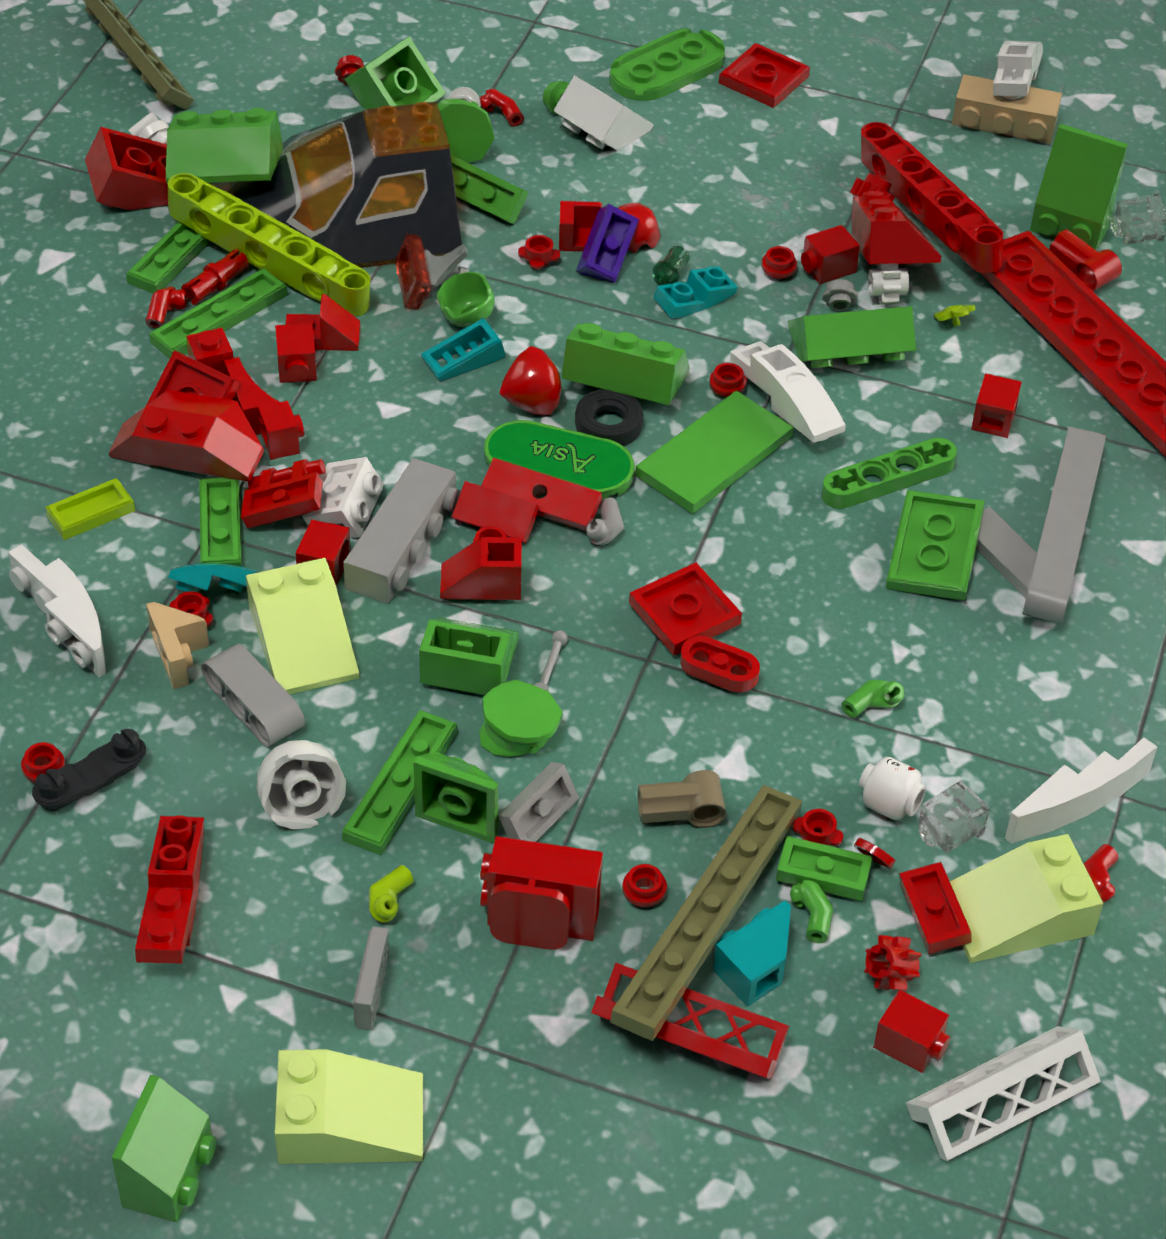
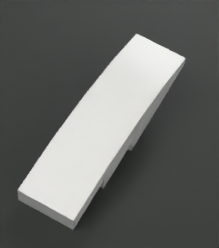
M1143 737L1119 760L1104 751L1079 774L1066 765L1062 766L1011 812L1005 839L1010 843H1015L1054 831L1090 815L1117 799L1150 773L1157 746Z

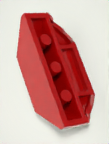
M167 390L122 424L108 454L110 458L250 482L264 450L237 401Z

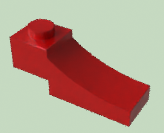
M239 357L224 360L226 375L240 382L232 400L237 401L255 435H261L270 460L300 454L299 438L304 437V427L300 415H293L288 401L279 402L263 391L248 375Z

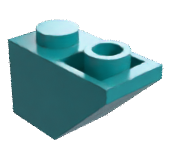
M786 900L772 909L765 908L761 910L750 923L739 930L726 932L715 945L713 971L747 1007L782 985L791 905Z

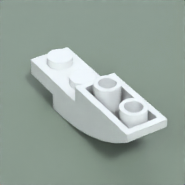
M1005 41L998 54V69L993 82V95L1002 96L1006 99H1018L1021 96L1027 97L1031 81L1036 79L1043 54L1041 42Z
M760 341L730 351V363L739 365L748 379L771 396V410L813 443L827 440L831 436L845 432L846 425L827 392L805 364L783 344L770 348Z
M22 544L9 551L12 569L9 571L10 579L19 591L28 592L34 598L40 610L46 614L47 623L45 624V630L50 639L57 645L63 644L80 667L84 668L87 666L99 678L106 674L105 654L97 613L91 598L73 571L60 558L45 566Z

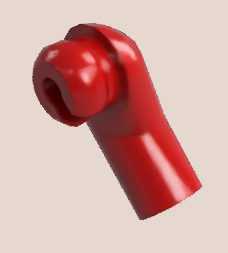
M496 89L485 90L486 94L480 97V104L486 112H492L495 107H498L509 125L515 127L523 122L524 116L514 99Z
M166 287L155 291L148 308L145 320L146 325L152 328L163 326L167 311H171L173 308L181 310L187 306V292L182 289L176 290L175 287Z
M1108 844L1101 845L1083 863L1103 903L1115 895V887L1109 882L1111 877L1108 870L1119 858L1117 851Z

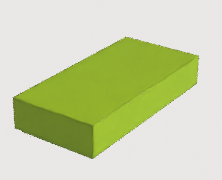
M114 478L45 506L48 519L63 540H67L135 512V504L120 481Z

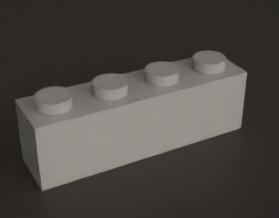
M415 458L411 460L345 559V590L389 604L397 590L402 591L404 589L411 568L415 563L419 564L422 561L431 537L435 538L438 536L445 515L448 511L452 512L455 509L460 495L459 489H456L455 471Z

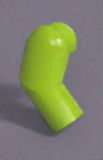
M398 866L371 885L369 889L368 910L375 920L389 922L396 916L399 910L397 894L414 882L413 875L406 866Z

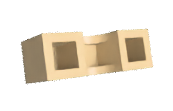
M963 74L956 96L952 125L1051 144L1062 93L1030 87L1027 97L1010 100L993 95L994 80Z

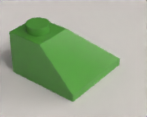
M437 752L417 756L413 762L415 817L494 843L496 836H498V783L477 766L467 763L463 759L449 757Z

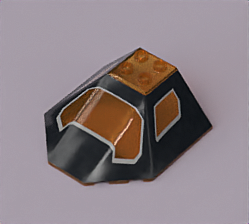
M437 101L366 109L292 135L283 143L282 154L270 180L240 181L232 186L233 196L336 252L342 258L358 267L419 261L425 250H429L434 256H443L462 245L450 147Z

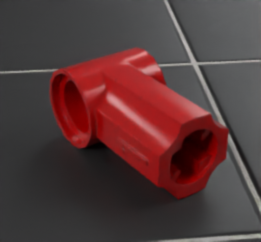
M1068 229L1058 233L1055 240L1050 244L1049 250L1092 291L1115 280L1122 273L1121 261L1113 251L1104 249L1098 252Z

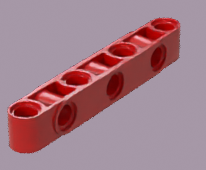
M871 122L861 128V162L874 175L892 184L889 191L972 269L981 273H992L999 270L1003 262L1004 233L1002 229L910 142L904 140L889 125L882 122Z

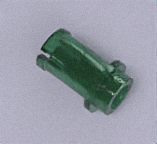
M681 246L671 247L666 257L655 264L653 267V279L659 286L674 284L679 281L680 272L690 261L688 251L684 253L681 259L679 258V255L685 248Z

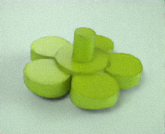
M975 305L949 306L934 313V318L938 321L952 318L953 326L961 325L959 317L966 316L969 312L976 310Z

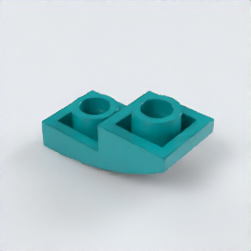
M710 266L690 270L686 282L657 286L653 298L668 316L673 319L691 315L717 305L734 295L738 287L720 266Z
M198 563L173 568L170 570L168 578L176 580L175 588L199 593L200 588L204 590L209 589L214 575L220 577L218 585L242 592L243 587L247 586L246 575L257 573V570L231 564Z

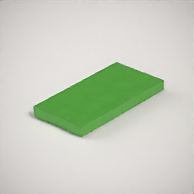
M735 391L636 465L635 476L694 514L792 438L794 427L740 392Z

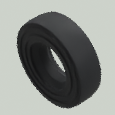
M606 389L595 390L585 395L578 402L575 411L577 432L613 440L622 446L632 443L639 436L643 425L642 407L636 398ZM612 412L621 415L623 421L614 425H606L597 422L594 417L600 413Z

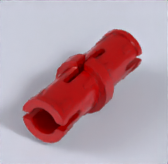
M234 249L220 261L207 264L203 268L202 273L183 284L181 289L187 292L188 302L191 301L192 305H196L210 293L216 290L221 291L227 287V282L249 268V261L243 252L239 253L238 249Z

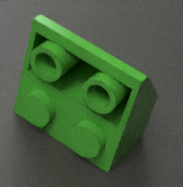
M441 617L430 619L419 649L420 683L486 695L492 688L506 682L518 643L519 631Z

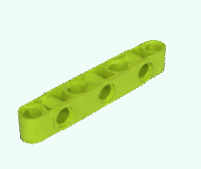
M179 173L171 176L168 180V212L175 220L190 227L201 236L229 252L238 249L239 253L243 252L252 265L259 269H266L277 279L315 300L321 301L322 294H325L355 317L361 316L368 311L371 277L362 268L228 192L216 188L194 175Z

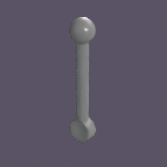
M558 630L552 635L553 647L540 682L534 684V686L549 691L547 683L560 648L568 641L566 632Z

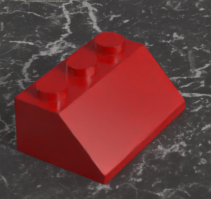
M866 191L863 192V197H853L851 236L860 245V252L869 264L941 263V255L932 243L888 196H884L883 192Z

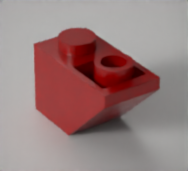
M480 537L441 564L440 599L521 600L522 537Z

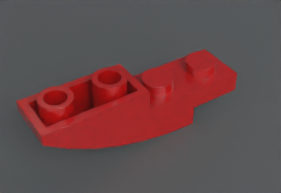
M160 816L147 873L148 892L135 946L137 963H183L185 948L190 946L202 862L204 817Z

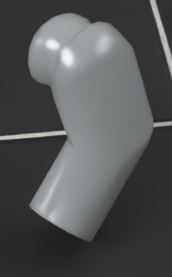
M606 498L601 501L599 511L602 520L595 519L597 525L593 526L589 523L586 528L590 541L595 545L609 544L624 529L620 509L614 498Z

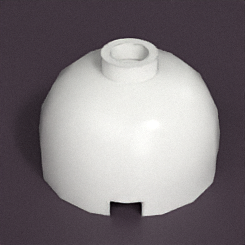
M296 740L276 746L264 758L257 772L256 787L265 812L270 815L277 825L293 830L306 829L319 824L314 819L322 818L328 812L332 816L339 809L345 797L346 779L337 759L322 745L307 740Z

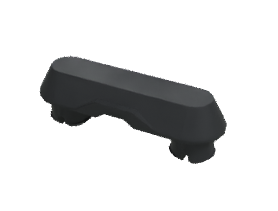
M123 729L120 734H114L110 742L91 751L86 758L75 764H67L58 770L48 769L45 774H39L32 789V796L40 806L50 811H57L83 796L95 793L113 783L118 777L135 769L146 754V745L139 738L135 730Z

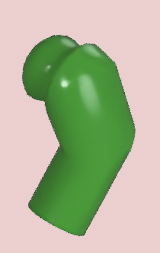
M869 680L841 703V706L847 716L856 718L868 707L893 708L903 700L905 690L896 681Z
M804 880L802 884L797 883L792 886L790 898L792 902H795V906L799 908L806 906L810 912L806 931L807 939L814 943H824L828 939L833 906L818 883Z

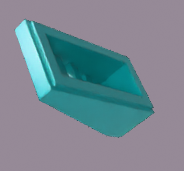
M484 318L421 353L423 361L439 382L494 363L506 356L501 339ZM457 353L459 357L454 360L451 355ZM444 358L448 364L441 367L437 360Z

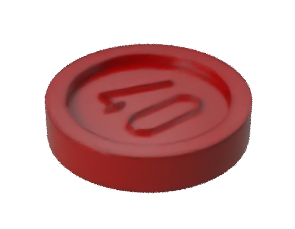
M858 838L854 844V847L859 852L873 856L872 860L883 867L891 869L896 862L892 856L867 840Z

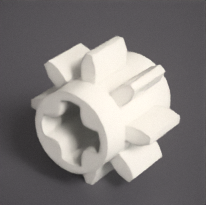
M878 264V269H870L868 274L870 296H879V304L899 303V295H907L909 290L907 268H898V264Z

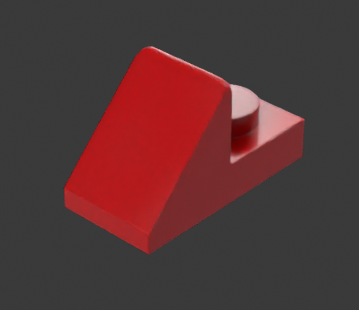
M325 294L321 296L320 314H286L285 325L313 323L315 350H359L360 320Z

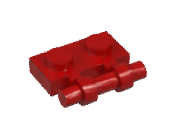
M307 459L293 462L292 467L281 470L269 468L262 470L260 475L252 477L251 481L248 482L249 489L244 491L241 519L246 527L251 528L262 524H270L281 519L320 510L323 482L319 475L326 473L323 460L318 459L309 462Z

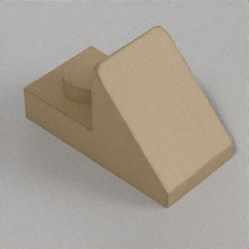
M156 602L148 603L146 607L150 633L172 688L174 690L188 686L187 668L193 667L191 652L206 648L209 645L206 621L199 616Z

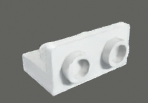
M367 457L327 463L326 473L321 476L323 486L320 510L304 514L302 517L307 525H309L311 519L334 524L343 523L345 527L350 528V536L352 538L361 537L383 489L381 477Z

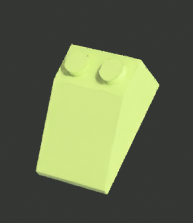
M326 558L246 575L249 609L271 675L289 694L359 679V671L337 588Z
M1069 834L1025 843L950 881L972 932L971 943L962 945L970 963L1094 935L1104 904Z
M327 1049L279 1050L275 1118L278 1164L423 1161V1073Z

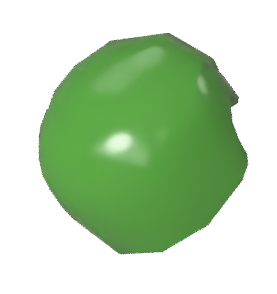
M468 271L456 274L446 280L437 292V299L442 313L452 325L457 327H468L482 318H488L495 304L494 293L486 277L477 272Z

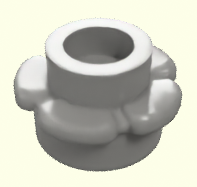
M844 279L829 282L826 285V291L822 294V300L826 302L827 306L838 312L850 309L851 306L856 304V299L858 298L854 284Z

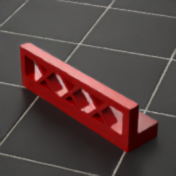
M615 962L603 997L597 995L591 1013L611 1020L612 1009L617 1003L614 999L623 975L634 978L638 970ZM686 989L682 998L690 1015L673 1023L665 1021L656 1037L759 1076L772 1079L790 1026ZM691 1000L704 1004L707 1007L695 1011ZM715 1009L726 1013L733 1028V1031L717 1039L706 1035L699 1017ZM734 1016L748 1020L750 1023L739 1028ZM693 1020L698 1032L685 1028L682 1025ZM758 1025L775 1030L776 1034L768 1057L750 1052L742 1033ZM736 1036L742 1048L725 1041Z

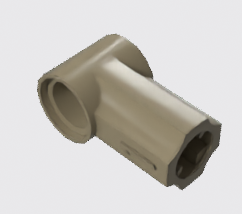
M699 770L688 774L681 782L638 785V811L642 823L689 820L693 826L708 828L720 824L727 815L720 777L716 772Z

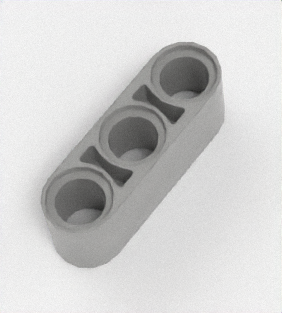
M237 643L201 664L202 674L208 686L264 746L269 747L305 726L304 715L297 702L243 645Z

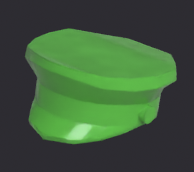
M456 98L444 99L434 106L429 125V143L440 150L450 149V155L467 163L483 159L495 139L492 123L487 112L474 101L468 102Z
M519 680L501 683L492 688L482 700L485 721L479 730L481 747L495 756L513 757L528 753L535 754L540 748L544 747L549 738L558 729L563 711L547 690Z

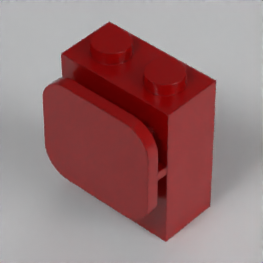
M496 836L492 854L484 853L480 872V880H484L480 906L487 907V925L490 926V933L497 940L504 943L548 950L563 948L568 942V937L593 941L601 901L603 852Z

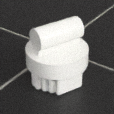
M150 112L132 126L129 131L132 135L167 144L169 125L164 120H158L155 114Z

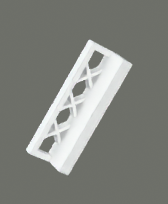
M1057 1026L906 1102L913 1121L928 1124L940 1159L948 1161L1101 1081L1082 1030ZM1075 1054L1083 1076L1068 1083L1058 1077L1064 1060ZM1049 1067L1048 1073L1042 1071ZM1036 1075L1045 1079L1038 1099L1029 1102L1020 1098L1027 1078ZM1056 1085L1061 1086L1060 1088L1054 1090ZM1011 1087L1010 1092L1004 1091L1005 1089ZM997 1094L1006 1098L1007 1101L1001 1118L991 1122L982 1118V1114L988 1098ZM1018 1104L1023 1106L1016 1110ZM973 1106L971 1113L966 1111V1109ZM956 1114L968 1118L962 1138L950 1144L942 1121ZM979 1123L984 1125V1127L977 1130Z

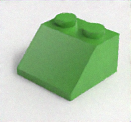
M410 36L390 47L345 78L354 95L366 110L433 103L446 94ZM405 109L376 112L374 114L381 118L391 117L403 113Z
M149 1076L112 1155V1162L123 1208L177 1223L184 1205L191 1206L195 1199L199 1184L197 1175L202 1164L208 1165L211 1162L217 1138L212 1136L209 1115L158 1076Z

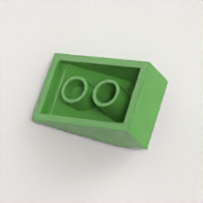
M1060 123L1035 202L1030 231L1056 238L1058 233L1068 229L1097 251L1110 225L1128 144Z

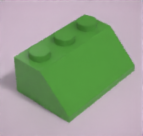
M253 108L246 112L231 113L230 110L222 109L211 114H197L195 111H185L175 115L167 130V184L171 176L179 173H189L207 183L270 180L283 151L277 111Z
M912 306L810 315L788 320V328L798 359L802 362L811 361V368L834 366L833 359L847 358V365L869 363V356L883 355V362L904 360L905 352L916 351Z
M578 323L566 338L562 379L669 405L687 378L690 366L685 349L676 348L669 342H652L640 339L633 333H615L603 330L596 324Z

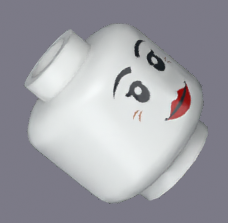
M884 757L876 765L868 764L859 780V787L864 789L863 802L865 806L893 820H900L906 815L913 816L919 809L926 793V785L922 784L921 772L892 757Z

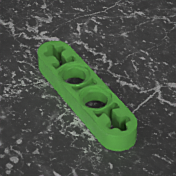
M931 438L832 471L824 477L822 500L832 508H848L946 475L954 469L957 448L954 443L945 438ZM903 463L910 464L915 467V470L903 471L897 465ZM870 474L877 475L882 481L876 483L869 482L863 477Z

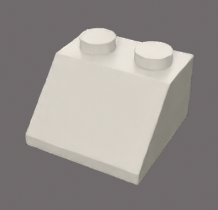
M575 75L553 110L564 117L561 124L577 134L583 129L589 133L586 140L602 150L605 145H608L618 151L651 131L654 126L645 118Z

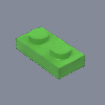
M787 836L778 865L776 880L793 885L797 883L802 884L804 880H811L818 883L823 892L862 901L873 856Z

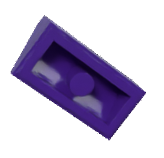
M609 203L598 211L576 272L615 283L639 219Z

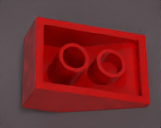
M100 126L85 157L96 202L107 207H118L126 210L168 205V184L166 182L167 144Z

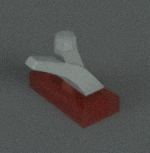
M406 234L395 259L404 308L419 310L425 300L430 299L433 291L440 284H443L456 274L469 271L467 268L458 265L468 256V251L464 244L443 256H434L429 250L424 249L420 236Z

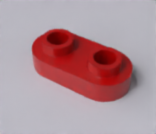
M706 636L691 637L681 647V667L687 674L733 692L749 691L758 683L760 663L753 654Z

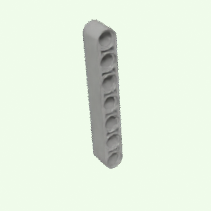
M1068 427L1027 591L1023 615L1061 624L1063 622L1106 434Z

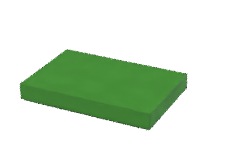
M907 490L887 575L886 589L966 601L985 500Z

